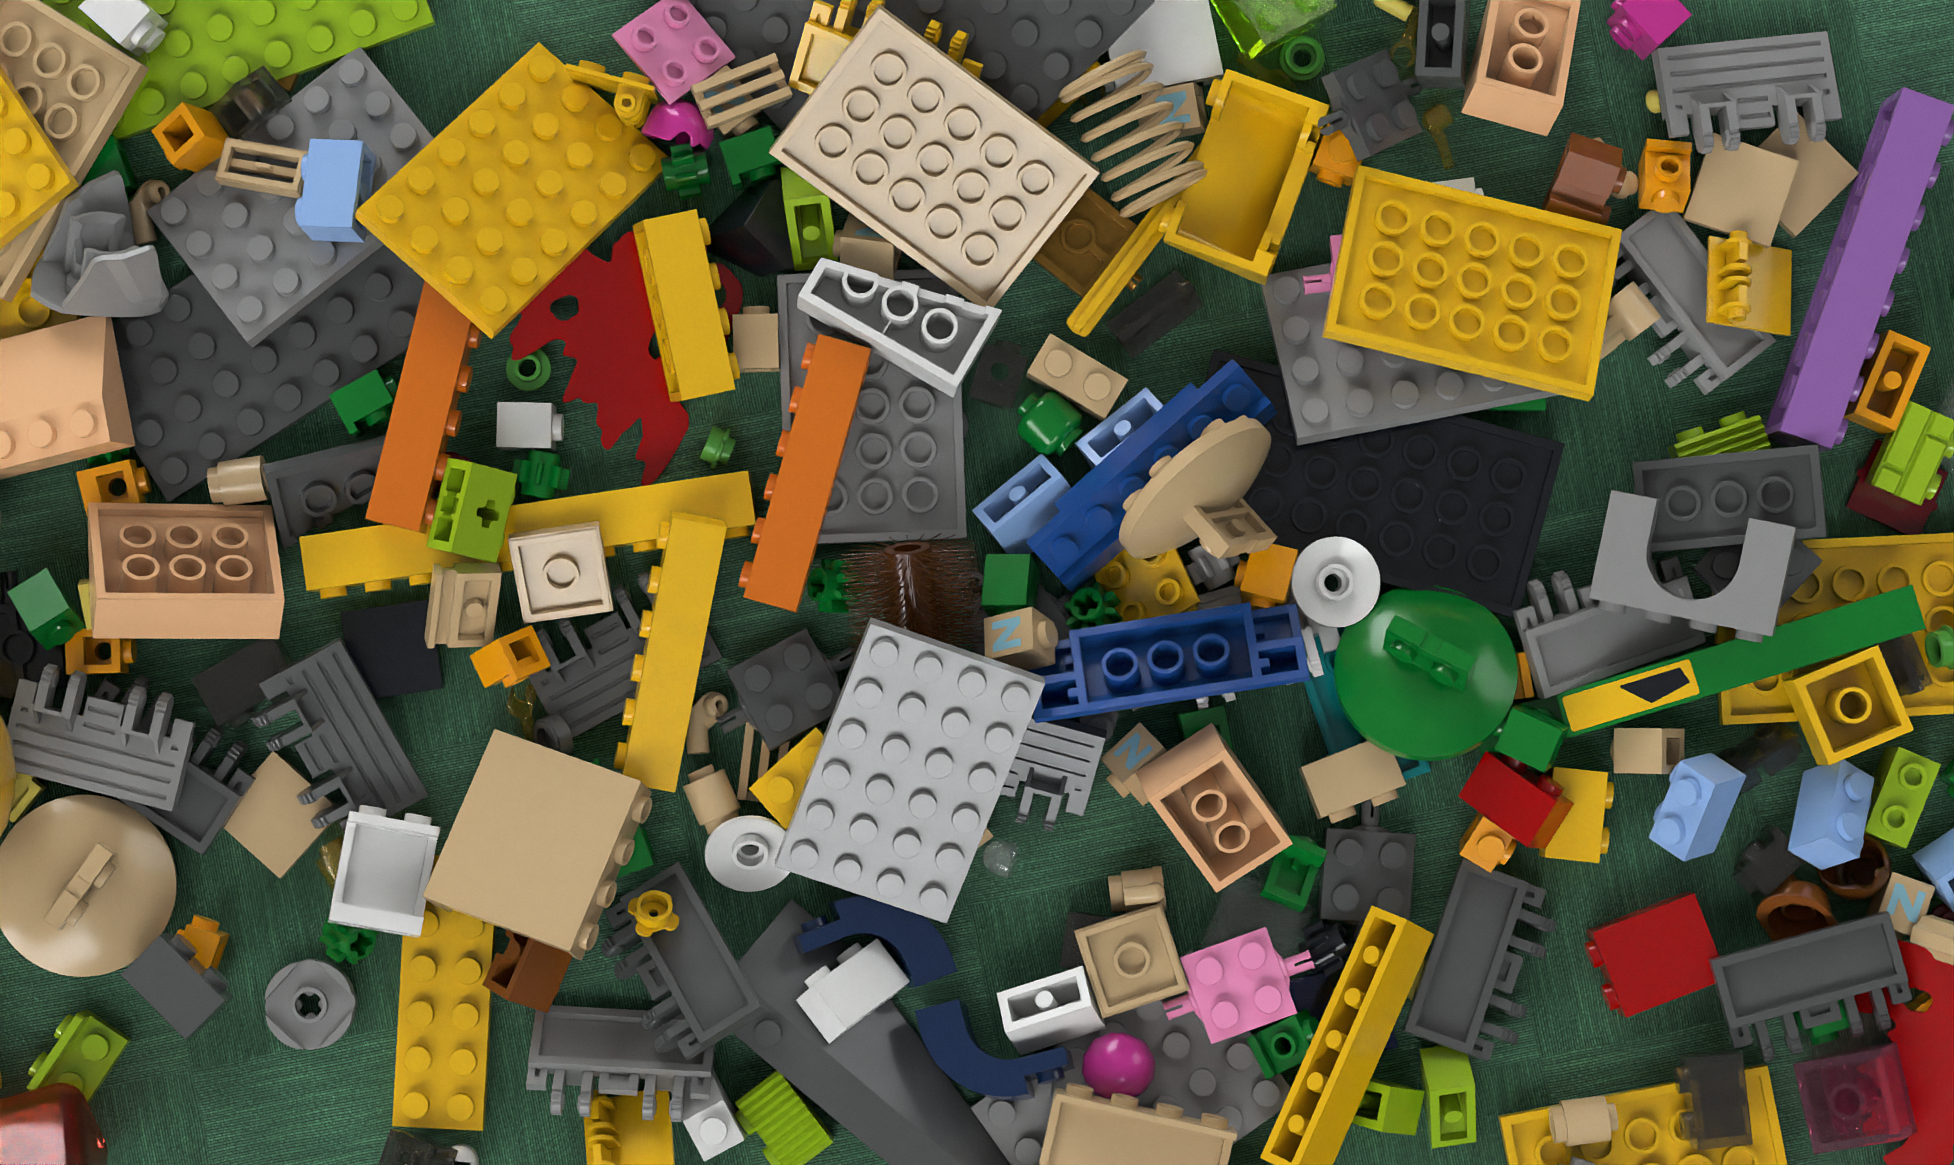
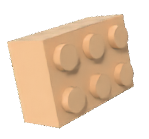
M1210 723L1135 772L1149 802L1216 893L1293 844L1280 817L1213 723Z

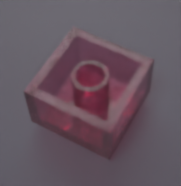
M1897 1042L1810 1056L1793 1064L1814 1154L1901 1141L1917 1132Z

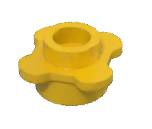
M650 890L641 894L639 898H633L628 904V912L634 915L637 922L635 930L640 936L650 937L653 932L663 929L673 931L679 925V916L672 911V898L665 892ZM649 913H657L658 915L652 917Z

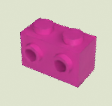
M1615 0L1610 5L1615 13L1606 23L1612 28L1609 30V33L1613 40L1624 50L1631 48L1643 61L1692 14L1679 0Z

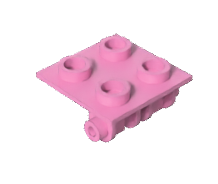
M661 0L612 34L615 41L642 73L650 79L652 85L655 86L669 105L691 90V85L709 79L736 58L689 0Z

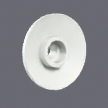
M1345 537L1322 538L1308 545L1297 557L1291 578V591L1298 608L1313 622L1331 628L1346 627L1359 622L1373 609L1380 592V573L1372 555L1358 542ZM1329 574L1335 576L1338 580V587L1334 592L1329 591L1324 584L1325 578Z
M754 815L740 816L722 823L711 833L705 846V862L710 874L722 885L743 892L761 891L777 885L790 873L775 867V859L786 830L781 824L772 819ZM752 844V845H755V846L748 847V846H745V845Z

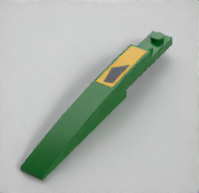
M1911 584L1776 626L1775 635H1764L1762 643L1733 638L1603 678L1546 699L1538 698L1524 702L1521 705L1570 726L1565 738H1571L1926 629ZM1492 735L1483 744L1478 746L1481 758L1486 751L1499 752L1494 750L1499 739L1498 737Z

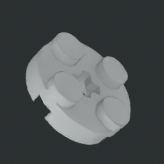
M314 958L291 963L278 971L268 984L264 999L266 1000L265 1009L267 1013L265 1017L271 1032L285 1045L302 1050L328 1047L341 1039L351 1027L355 1011L358 1007V997L348 976L336 965ZM305 993L307 996L317 994L321 1000L318 1005L321 1008V1012L319 1015L311 1012L305 1016L301 1013L300 1010L304 1005L300 1000L302 994Z

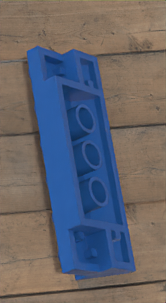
M1231 359L1199 389L1190 382L1059 498L1054 505L1060 512L1029 538L1026 543L1059 578L1064 586L1075 593L1078 586L1081 588L1125 549L1119 541L1120 526L1126 514L1122 505L1133 492L1143 489L1150 481L1149 471L1158 460L1165 456L1173 458L1198 439L1202 431L1216 419H1222L1227 423L1242 415H1246L1247 418L1256 419L1264 426L1277 414L1276 409L1244 370Z
M1250 602L1069 630L1070 639L1059 640L1055 647V664L1029 670V672L1045 678V686L1033 712L1035 723L1310 681L1297 603L1251 610Z

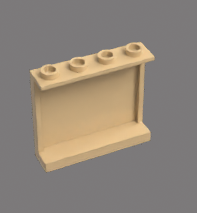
M494 729L422 897L438 908L449 912L453 910L568 952L575 959L582 961L585 951L591 950L599 934V925L597 923L603 908H608L614 900L617 890L615 880L622 865H627L632 857L635 842L632 839L639 823L643 824L650 814L652 808V798L650 796L652 792L642 781Z
M1067 1083L1066 1089L1055 1087L1038 1165H1228L1233 1140L1236 1141L1237 1132L1235 1127L1228 1126L1229 1119L1219 1115L1202 1113L1200 1120L1183 1116L1184 1109L1174 1105L1157 1103L1156 1109L1138 1106L1139 1099L1129 1095L1112 1093L1111 1099L1093 1096L1094 1089L1091 1087Z

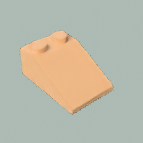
M1488 0L1467 76L1461 113L1548 136L1564 103L1581 0Z

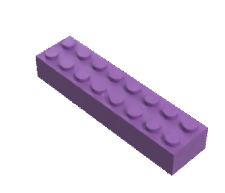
M1905 87L1882 101L1857 170L1859 174L1852 183L1768 416L1765 432L1769 440L1788 447L1819 445L1820 453L1830 450L1834 444L1839 445L1842 442L1849 423L1848 419L1843 418L1849 401H1856L1863 386L1864 377L1860 376L1859 372L1864 358L1871 359L1879 341V334L1874 332L1880 316L1885 317L1894 300L1895 291L1890 290L1895 273H1902L1910 255V249L1905 247L1910 230L1915 232L1919 228L1926 207L1920 204L1926 188L1931 189L1940 172L1941 163L1935 162L1941 145L1946 147L1954 133V120L1951 119L1954 105Z

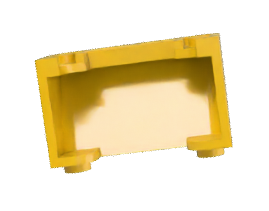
M1226 69L1222 81L1214 78L1205 104L1213 108L1195 160L1205 164L1203 169L1208 170L1207 175L1183 191L1181 199L1175 208L1167 205L1158 231L1165 233L1164 243L1266 286L1322 135L1320 130L1325 127L1323 125L1318 128V120L1328 115L1330 105Z

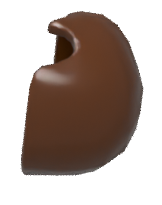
M1868 834L1863 836L1864 844L1859 858L1823 870L1815 867L1825 887L1844 900L1860 901L1874 895L1888 882L1891 874L1892 860L1882 842Z

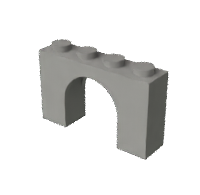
M1611 490L1589 598L1600 600L1598 609L1625 614L1627 606L1645 610L1643 618L1671 624L1672 616L1690 619L1689 628L1710 633H1716L1718 625L1736 629L1735 638L1762 643L1764 635H1775L1798 527L1749 518L1739 567L1732 581L1726 588L1714 596L1704 599H1690L1676 595L1668 590L1657 578L1651 564L1650 549L1661 499Z

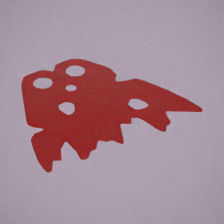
M630 231L622 235L620 240L614 243L610 262L596 257L585 249L520 312L522 317L510 334L509 341L513 346L511 357L513 361L528 356L555 339L566 342L563 355L577 359V364L563 395L562 402L566 403L579 398L586 404L597 403L596 423L602 430L600 440L606 450L611 449L621 434L630 428L637 419L641 418L643 436L635 458L645 462L641 485L646 486L652 484L670 462L688 429L689 417L679 401L670 402L661 356L653 359L649 353L648 347L655 329L634 232ZM715 263L719 273L720 284L723 285L726 291L725 302L719 308L724 307L726 309L731 333L733 329L732 315L738 314L740 311L743 289L739 280L725 265ZM572 295L578 300V314L566 321L557 319L550 311L551 303L561 297ZM730 334L724 335L726 343Z
M1897 939L1909 980L1907 981L1909 988L1928 992L1933 1001L1925 1012L1912 1011L1905 1006L1904 1002L1893 1005L1887 987L1882 988L1889 1017L1896 1024V1027L1887 1033L1895 1047L1858 1067L1859 1071L1872 1075L1876 1086L1885 1091L1883 1096L1872 1105L1873 1114L1865 1121L1863 1130L1865 1134L1882 1131H1912L1901 1147L1883 1157L1887 1165H1950L1953 1161L1954 965L1934 959L1932 953L1920 945ZM1868 992L1855 995L1854 998L1858 1012L1873 1014Z

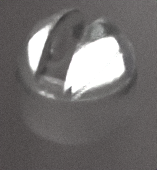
M1006 840L990 843L983 852L984 865L992 874L1009 879L1015 867L1019 844Z

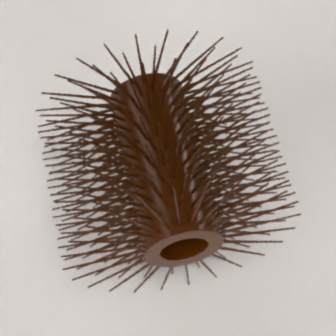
M907 535V542L897 543L893 540L896 544L891 546L877 542L888 546L887 548L866 546L885 551L852 550L867 551L868 553L842 554L873 555L839 559L869 558L860 561H846L849 563L844 564L867 563L841 566L851 568V570L844 571L867 569L862 572L844 574L860 575L858 573H870L867 575L844 577H870L848 579L854 580L849 582L864 580V583L843 584L856 587L849 589L863 588L859 591L846 592L860 593L873 591L844 596H858L853 598V600H868L849 602L857 603L854 605L860 606L847 608L866 607H864L865 609H848L862 611L863 613L846 615L878 613L867 616H852L857 617L852 619L872 617L929 638L952 644L953 646L960 643H984L967 640L984 637L955 639L963 636H981L973 635L978 633L963 634V632L984 631L973 628L979 626L961 628L964 625L983 624L965 622L980 620H966L969 618H979L970 617L975 615H960L982 613L969 610L982 607L961 609L967 606H981L967 604V602L976 601L966 600L977 598L959 597L976 595L968 594L973 592H966L972 590H959L961 588H979L963 584L980 582L964 583L975 580H954L960 579L959 577L979 576L969 575L971 573H968L975 571L957 573L959 572L958 570L977 568L950 569L953 567L975 565L950 564L973 562L971 560L958 561L956 559L975 558L966 557L969 555L964 554L977 552L957 554L954 552L975 550H950L953 548L969 547L962 545L941 548L967 542L949 544V542L956 541L952 540L932 545L944 539L930 544L927 542L933 538L926 542H919L923 537L922 535L918 541L908 542ZM957 555H962V556H963V557H959V558H947V557L957 556ZM872 565V566L864 567V568H853V567H857V566ZM965 574V575H962V576H952V577H949V575ZM964 581L958 584H951L954 582ZM861 584H873L869 586H857ZM965 592L964 594L960 595H949L953 593ZM966 599V600H963V601H960V602H952V601H957V600ZM865 602H876L873 604H861ZM955 604H967V605L952 606V605H955ZM956 611H967L963 613H952ZM866 619V620H854V621H848V622L861 621V622H857V623H864V624H858V625H866V624H868V623H866L865 621H869L870 619ZM964 622L965 624H954V623ZM848 626V627H850V628H860V629H856V630H861V629L866 630V627H851V626ZM969 629V630H965V631H956V632H953L954 630ZM865 631L850 632V633H860V632H865ZM862 638L850 639V640H859V641H857V642H861L860 639H862ZM962 640V641H972V642H950V641ZM956 645V647L979 648V647H970V646H960V645Z

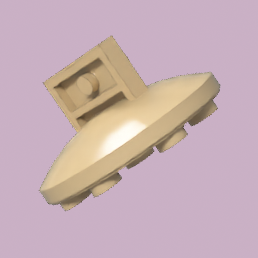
M1242 415L1227 423L1222 419H1216L1202 431L1198 439L1173 458L1165 456L1158 460L1149 471L1150 481L1143 489L1133 492L1122 505L1126 514L1119 531L1121 545L1132 557L1137 559L1150 558L1166 553L1193 541L1197 537L1200 538L1199 542L1203 549L1218 559L1238 556L1244 552L1249 554L1267 550L1276 540L1277 536L1246 503L1243 496L1252 486L1268 455L1271 446L1270 433L1258 420L1247 418L1246 415Z
M73 795L55 799L37 807L24 816L11 829L0 846V928L11 945L21 955L50 972L73 977H90L121 969L134 962L159 935H162L172 916L177 895V873L171 850L161 832L148 818L121 801L97 795Z

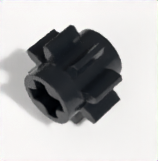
M1326 919L1303 929L1302 931L1307 939L1298 944V949L1300 953L1309 950L1311 958L1303 960L1304 963L1313 961L1315 968L1309 970L1314 974L1323 970L1326 977L1334 976L1343 971L1347 962L1346 957L1350 955L1354 946L1346 929L1340 923L1330 927Z

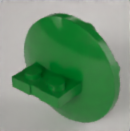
M1434 586V587H1438V588H1442V589H1445V590H1449V591H1453V592H1456V593L1463 594V593H1461V592H1459V591L1452 590V589H1449V588L1440 587V586ZM1402 587L1378 596L1376 604L1368 615L1359 622L1346 626L1339 640L1334 661L1336 694L1342 710L1353 727L1378 748L1402 758L1419 761H1438L1454 758L1483 744L1499 729L1506 719L1515 697L1518 682L1517 658L1511 639L1500 621L1486 607L1449 593L1414 591Z

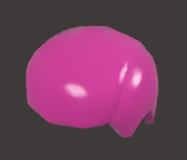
M679 98L671 105L666 100L656 104L641 130L642 134L653 139L661 138L670 141L675 137L677 145L690 140V146L695 147L699 145L705 150L710 147L714 139V128L707 129L698 106L682 98Z
M1110 1032L1094 1039L1083 1054L1082 1074L1085 1083L1094 1089L1093 1092L1097 1096L1111 1099L1112 1093H1120L1136 1098L1144 1094L1154 1080L1156 1061L1147 1043L1142 1039L1122 1032Z

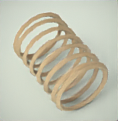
M1141 49L1119 56L1086 73L1064 87L1058 95L1060 102L1068 103L1109 82L1141 71L1110 94L1073 114L1070 119L1071 122L1077 123L1110 106L1149 92L1116 116L1082 134L1080 141L1087 143L1120 126L1159 112L1141 126L1091 156L1090 161L1098 162L1137 143L1168 132L1147 148L1102 174L1101 181L1108 182L1138 167L1178 152L1161 165L1112 194L1111 200L1118 202L1148 187L1187 172L1122 208L1119 216L1124 218L1136 215L1185 190L1206 177L1208 171L1203 169L1205 164L1198 160L1175 166L1193 151L1195 144L1186 140L1166 146L1179 136L1183 131L1184 124L1179 121H1171L1158 125L1170 115L1174 104L1162 101L1148 105L1161 94L1164 85L1157 81L1139 85L1151 74L1154 67L1152 63L1141 62L1147 54L1146 51Z

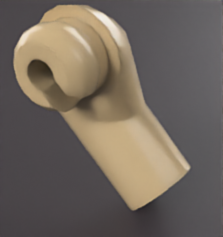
M148 180L144 182L128 202L136 245L158 241L153 220L146 211L155 204H158L165 196L167 197L170 193L169 186L162 180Z
M708 692L692 705L686 735L687 754L710 753L708 730L717 722L716 717L727 713L729 708L728 699L722 693Z

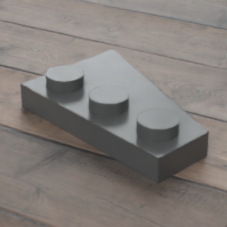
M386 435L263 465L284 550L298 542L296 537L316 526L321 529L334 521L333 516L354 504L361 506L370 501Z

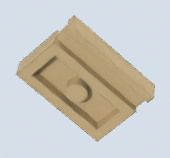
M499 562L454 563L453 567L441 568L440 564H433L424 636L427 648H434L435 644H447L448 648L485 647L493 642L502 578Z

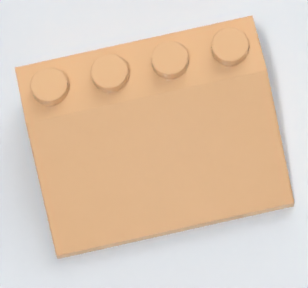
M89 316L0 340V480L135 446L111 317Z
M88 503L89 597L93 638L279 639L285 598L272 505L225 506L224 504Z

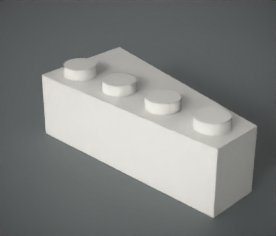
M822 257L800 291L797 299V308L860 345L871 348L874 353L954 398L998 323L1002 310L994 307L972 304L964 301L963 298L949 294L945 296L924 290L915 284L905 281L901 283L878 276L877 273Z

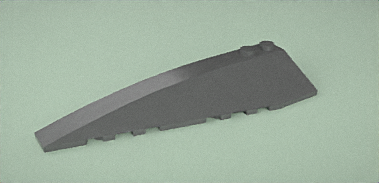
M791 899L738 962L766 1012L732 1033L890 1165H1011L946 1073L933 1060L917 1033L909 1025L891 998L830 1044L827 1042L796 1000L809 989L804 982L806 979L825 965L830 971L837 968L841 964L836 958L850 947L839 939L809 952L799 954L792 937L803 933L801 924L815 918Z

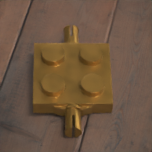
M1088 187L1032 260L1082 299L1137 225L1128 218L1119 216L1120 212ZM1136 272L1126 287L1133 292L1137 284L1144 277Z

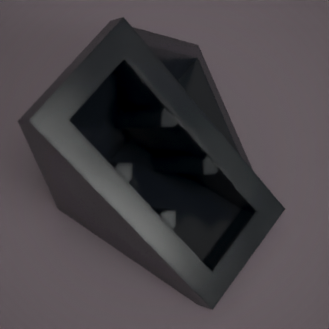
M780 179L770 180L746 189L709 226L711 244L707 245V252L759 277H768L794 268Z

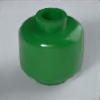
M1048 391L1041 397L1033 392L1017 410V413L1022 417L1017 425L1018 435L1045 457L1057 454L1061 458L1084 433L1080 428L1083 420L1082 414L1056 391Z

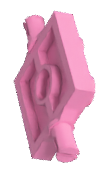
M1266 927L1182 956L1180 960L1188 979L1189 991H1187L1188 994L1162 1002L1165 1010L1183 1005L1178 1009L1166 1012L1167 1018L1170 1021L1173 1018L1194 1011L1204 1023L1210 1043L1213 1044L1297 1014L1289 991V977L1315 968L1312 960L1295 966V963L1311 958L1309 950L1282 959L1273 948Z

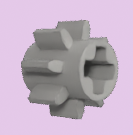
M1199 545L1187 552L1192 563L1185 566L1193 586L1203 582L1207 591L1210 592L1235 578L1236 572L1233 565L1239 563L1241 559L1239 555L1218 559Z

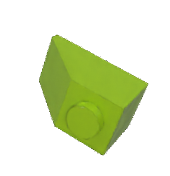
M782 167L783 201L794 270L814 269L821 257L839 262L838 257L833 256L835 228L831 198L789 167Z
M1442 1045L1419 1049L1420 1078L1422 1090L1425 1091L1423 1098L1432 1149L1477 1142L1475 1082L1468 1055Z
M1371 1077L1352 1124L1380 1132L1416 1136L1425 1091Z

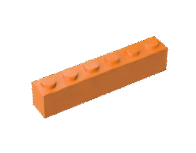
M424 281L365 519L423 534H426L427 526L432 525L438 501L435 498L438 482L443 480L447 459L451 458V455L445 454L449 437L456 438L460 429L462 411L456 409L460 393H467L472 381L473 367L467 366L471 349L479 348L483 336V331L426 281Z
M818 334L816 344L807 343L801 363V369L808 370L803 388L795 386L788 412L795 414L791 431L782 430L776 450V456L783 457L778 475L770 473L763 499L770 501L766 519L758 517L756 520L751 543L758 545L753 562L745 560L738 587L745 588L744 598L798 613L872 356L871 348Z

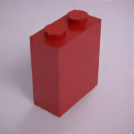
M1685 891L1586 930L1590 940L1584 943L1587 957L1593 968L1600 966L1606 981L1605 984L1600 985L1605 1003L1610 1011L1616 1009L1618 1015L1625 1018L1715 984L1708 959L1719 957L1695 893Z

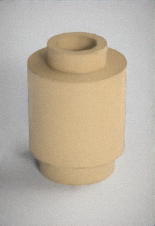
M259 455L220 461L217 467L208 468L207 482L212 502L214 504L223 502L225 506L269 500L270 494L263 465L269 463H266L264 457Z
M710 764L687 774L690 783L683 786V789L699 826L704 825L708 835L722 823L740 817L737 810L741 806L724 769L715 772L713 765Z
M1604 1095L1559 1101V1106H1551L1548 1109L1550 1130L1554 1143L1565 1142L1566 1146L1610 1141L1611 1131L1618 1130V1116L1615 1104H1607Z

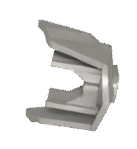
M111 171L87 182L75 194L66 198L54 231L33 271L31 297L44 306L62 314L98 317H142L161 312L167 303L169 292L160 274L155 247L147 245L139 248L138 245H135L129 203L123 178L119 171Z

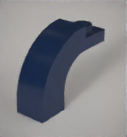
M855 896L828 903L834 921L828 922L826 915L820 916L801 924L803 933L792 937L799 954L809 952L849 935L860 934L876 938L888 946L896 956L901 970L910 981L907 984L908 988L919 987L958 971L943 937L924 916L865 896Z
M959 999L915 1011L924 1044L937 1065L960 1085L988 1098L1006 1101L1033 1099L1035 1094L1031 1080L1037 1079L1039 1085L1050 1084L1065 1079L1064 1071L1075 1069L1071 1051L1064 1046L1018 1059H999L988 1055L980 1047L974 1036L967 1005Z

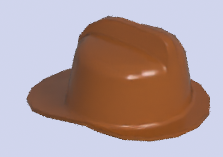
M1792 873L1786 874L1782 883L1772 891L1770 897L1763 899L1757 906L1756 917L1772 941L1838 924L1832 915L1830 900L1826 892L1816 884L1798 880Z

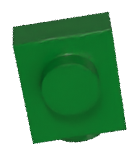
M1289 835L1293 844L1272 857L1259 896L1301 913L1307 904L1317 871L1325 861L1328 851L1318 847L1317 843L1309 837Z

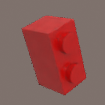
M1486 751L1458 797L1527 848L1546 849L1574 803L1562 795L1565 789L1555 780L1545 775H1540L1538 778L1527 770V764L1501 752Z

